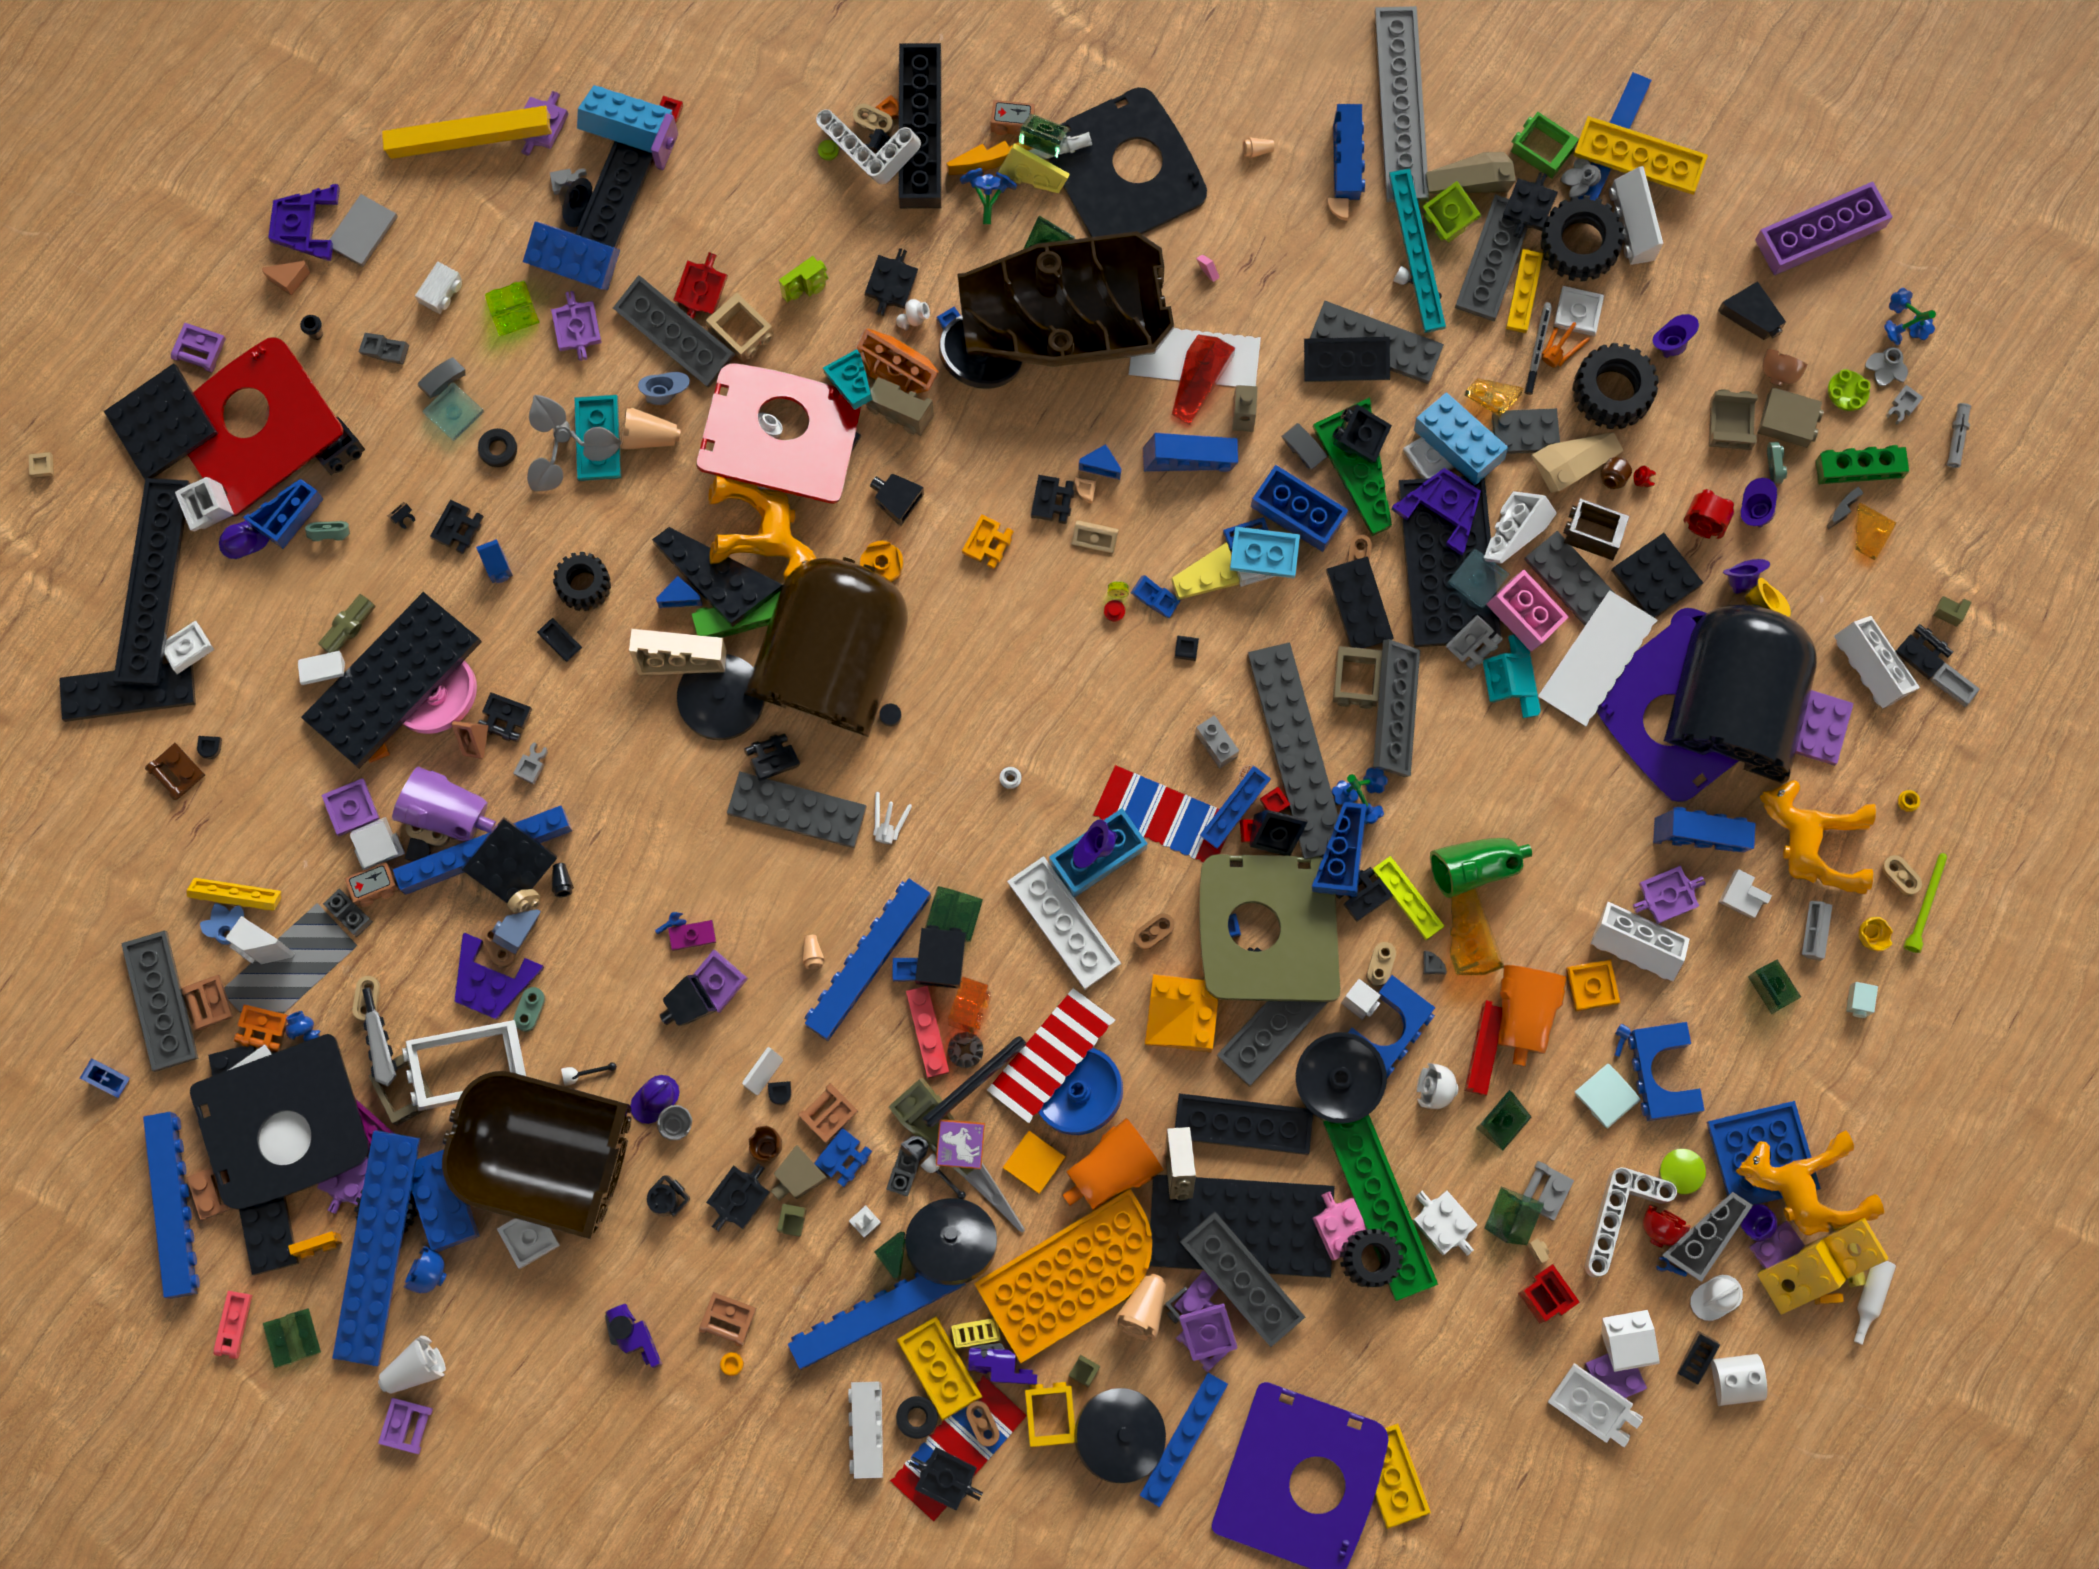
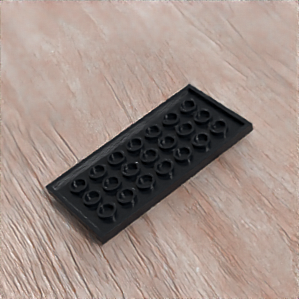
M1458 476L1481 491L1463 555L1446 546L1447 541L1457 526L1419 503L1408 520L1401 517L1414 647L1446 646L1477 615L1493 629L1494 632L1489 638L1492 639L1497 633L1501 636L1499 617L1486 605L1497 594L1494 562L1485 561L1484 559L1491 539L1485 477L1474 485L1465 476ZM1430 478L1399 480V500L1404 499L1406 495L1415 491Z
M422 592L344 672V676L339 677L301 718L360 769L482 641L425 592Z
M1156 1175L1153 1177L1150 1219L1152 1236H1150L1149 1251L1152 1252L1149 1267L1204 1270L1180 1241L1213 1212H1216L1269 1274L1331 1278L1332 1260L1313 1218L1327 1208L1321 1196L1322 1194L1331 1192L1334 1199L1335 1186L1196 1177L1193 1198L1177 1200L1170 1199L1167 1175Z

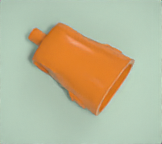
M1504 965L1500 987L1502 1019L1498 1042L1500 1046L1515 1049L1513 1065L1526 1067L1528 1052L1545 1054L1556 1011L1563 1005L1566 976L1522 966Z
M1125 1118L1117 1126H1113L1103 1134L1101 1141L1091 1153L1066 1172L1075 1186L1062 1196L1069 1206L1084 1197L1089 1206L1094 1210L1132 1187H1142V1185L1153 1180V1177L1164 1171V1169L1132 1123Z

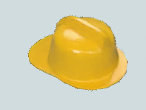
M1759 578L1758 585L1752 588L1745 596V600L1750 605H1759L1788 617L1791 615V609L1785 597L1764 578Z

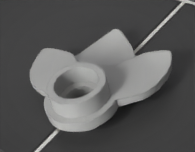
M1578 159L1574 162V168L1565 171L1561 181L1571 186L1570 198L1574 196L1580 197L1588 191L1590 186L1598 184L1601 179V173L1599 168L1591 165L1588 160Z
M1891 347L1887 348L1883 353H1874L1865 363V368L1875 371V381L1879 386L1888 385L1894 378L1904 382L1908 375V369L1903 363V354L1898 348ZM1888 357H1894L1895 361H1891Z

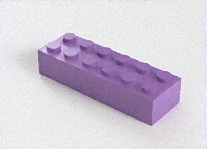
M1870 182L1761 229L1755 241L1775 276L1886 228L1893 216L1874 182Z

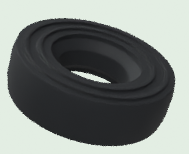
M495 428L488 430L481 436L478 442V452L481 459L489 466L504 467L514 460L517 454V443L511 433L504 429ZM494 441L505 443L506 449L502 454L493 455L490 452V445Z
M913 1396L904 1400L896 1413V1422L900 1431L914 1439L924 1438L931 1434L938 1421V1414L933 1403L921 1396ZM914 1408H920L926 1414L925 1423L919 1427L912 1426L908 1421V1414Z

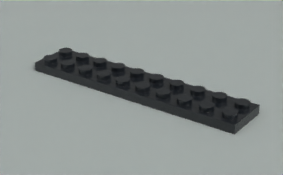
M145 478L113 677L115 684L159 686L185 523V516L175 492L190 485L188 480Z
M251 1045L249 1047L240 1046L209 1054L212 1076L228 1071L255 1052L256 1048ZM286 1196L239 1210L252 1275L299 1264L298 1257L293 1256V1254L290 1255L288 1247L295 1244Z

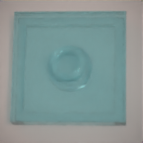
M452 382L422 412L449 438L455 441L484 413V410Z
M1474 548L1448 583L1483 609L1507 579L1509 573L1496 563L1485 561V555Z

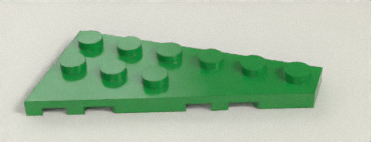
M1370 397L1357 403L1372 413ZM1344 410L1314 423L1312 427L1369 532L1374 536L1392 526L1380 453L1376 462L1371 464L1355 453L1350 455L1333 445L1335 438L1332 435L1338 426L1341 427L1343 423L1341 415Z

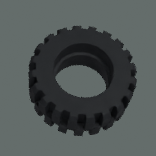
M1584 195L1583 199H1578V196L1571 197L1570 202L1563 200L1558 208L1554 207L1551 210L1550 216H1547L1541 235V249H1543L1544 260L1549 261L1548 266L1551 270L1555 268L1558 270L1557 275L1561 277L1564 274L1568 275V280L1574 281L1575 277L1580 278V282L1587 281L1588 277H1592L1593 280L1599 278L1600 273L1606 274L1610 267L1614 266L1624 241L1623 223L1619 222L1620 216L1617 211L1614 213L1611 211L1612 206L1610 204H1601L1602 199L1597 197L1594 201L1590 200V196ZM1576 223L1589 224L1601 234L1602 244L1597 251L1590 254L1574 253L1562 241L1564 230Z
M1611 343L1609 347L1604 344L1599 346L1598 350L1593 349L1583 359L1575 375L1572 390L1575 391L1573 395L1574 402H1579L1578 410L1581 413L1583 411L1586 413L1585 418L1588 421L1593 419L1596 421L1595 425L1601 427L1604 424L1607 425V429H1614L1615 426L1622 429L1626 428L1628 423L1631 426L1636 424L1639 419L1646 415L1657 395L1659 380L1658 376L1654 375L1657 371L1655 366L1649 364L1651 359L1647 355L1643 357L1640 354L1641 350L1638 348L1632 350L1628 344H1623L1622 347L1618 346V343ZM1605 372H1617L1629 379L1634 388L1633 397L1623 401L1612 400L1606 397L1597 386L1596 379L1598 375Z

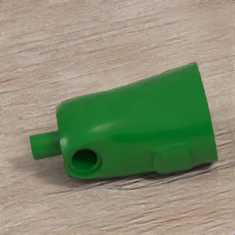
M1508 838L1481 839L1432 850L1430 852V864L1439 890L1447 898H1453L1482 885L1519 874L1524 867L1523 859L1532 857V849L1529 844L1517 846L1513 840Z

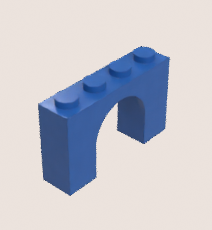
M1391 975L1378 993L1381 995L1379 998L1400 1015L1403 1022L1401 1038L1394 1044L1381 1046L1372 1043L1354 1028H1351L1348 1032L1364 1038L1377 1049L1384 1061L1387 1078L1395 1069L1392 1066L1395 1060L1401 1061L1408 1052L1405 1048L1410 1041L1414 1044L1421 1035V1032L1418 1031L1423 1024L1428 1026L1435 1016L1432 1014L1435 1009L1433 1005L1393 975Z
M1687 1022L1633 1030L1628 1037V1045L1630 1050L1633 1049L1634 1058L1632 1059V1066L1634 1072L1638 1073L1639 1080L1636 1082L1638 1093L1642 1094L1641 1112L1643 1116H1646L1647 1121L1700 1114L1705 1111L1700 1088L1679 1092L1667 1091L1655 1082L1651 1072L1653 1058L1658 1052L1685 1048L1691 1045Z

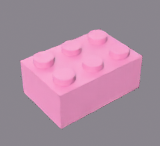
M1522 570L1513 577L1486 604L1530 651L1540 646L1568 618L1567 614L1525 570Z

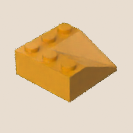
M1153 974L1145 1045L1212 1052L1218 999L1209 994L1204 980Z

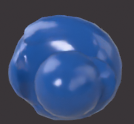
M303 1011L292 1013L286 1017L288 1024L285 1031L290 1039L295 1040L296 1037L303 1034L304 1042L319 1037L321 1031L313 1030L314 1021L310 1017L305 1016Z

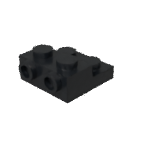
M1358 404L1347 407L1341 415V419H1343L1341 427L1338 426L1332 435L1335 438L1333 445L1350 455L1355 453L1371 464L1375 463L1392 425Z
M339 417L336 418L343 427L342 436L315 456L330 475L342 472L347 463L351 460H358L362 456V452L365 451L360 441Z

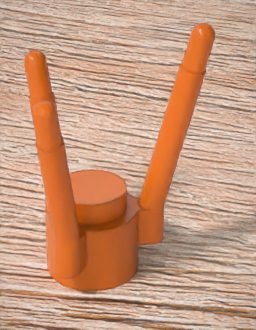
M1575 322L1571 324L1560 342L1551 347L1558 331L1557 327L1554 328L1548 344L1542 352V360L1550 367L1555 368L1557 365L1561 367L1569 357L1590 341V338L1587 337L1563 356L1564 351L1561 347L1575 328Z

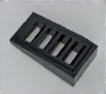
M1698 1331L1677 1374L1698 1385L1720 1347L1719 1342ZM1701 1341L1710 1346L1709 1350L1700 1345ZM1696 1350L1706 1354L1705 1358L1696 1354ZM1694 1358L1701 1362V1367L1691 1362V1359ZM1687 1366L1698 1371L1697 1375L1686 1370Z

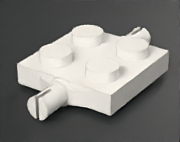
M1423 1190L1415 1196L1424 1208L1412 1221L1442 1256L1451 1248L1457 1246L1462 1249L1466 1256L1474 1251L1465 1239L1477 1224L1448 1191L1432 1201Z

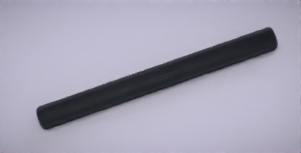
M1021 1036L1013 1039L924 1116L923 1122L926 1126L933 1127L1026 1046L1025 1040Z

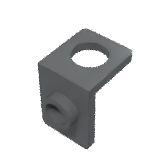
M1186 1287L1165 1303L1166 1308L1169 1310L1166 1314L1174 1324L1177 1322L1181 1324L1180 1315L1171 1306V1303L1187 1291Z

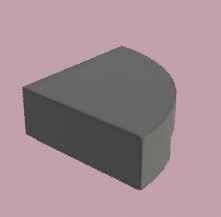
M1429 951L1423 952V974H1447L1446 966L1438 956Z

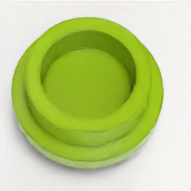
M833 140L822 141L818 146L819 156L827 161L835 159L839 153L837 143Z

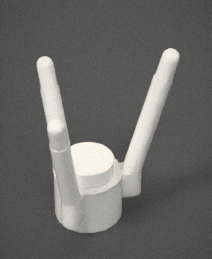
M875 793V829L873 833L876 836L875 841L892 844L893 840H897L898 833L912 807L911 804L907 806L895 830H893L894 826L889 825L893 802H889L885 822L880 825V793Z

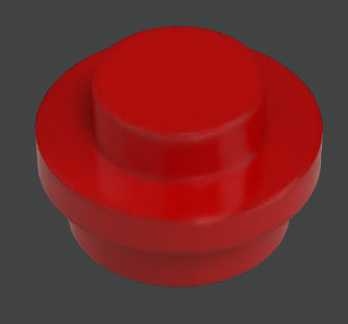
M1111 600L1104 607V615L1109 621H1120L1125 616V606L1118 600Z

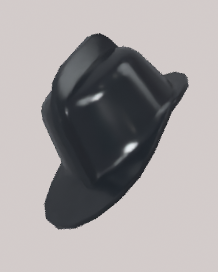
M581 177L575 181H568L560 189L559 200L562 206V215L569 227L575 228L579 226L591 198L592 185L586 178Z

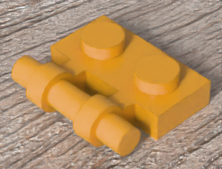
M981 514L962 549V554L979 562H982L984 556H988L990 560L987 566L994 569L997 563L1001 562L1006 546L1010 545L1014 531L1006 528L1004 534L999 532L1001 523ZM993 539L999 541L995 550L989 548Z

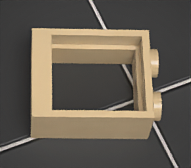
M738 293L734 294L706 320L708 329L735 353L742 362L747 358L751 359L757 353V349L762 345L768 344L774 335L772 326ZM741 309L762 327L742 347L721 328Z

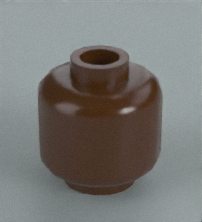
M1613 457L1605 463L1600 477L1607 488L1619 489L1626 485L1632 474V468L1626 459Z

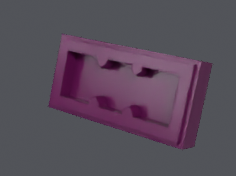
M713 920L668 928L672 951L716 943Z

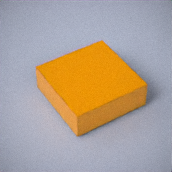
M1841 1293L1825 1294L1814 1299L1815 1305L1844 1302L1843 1294Z

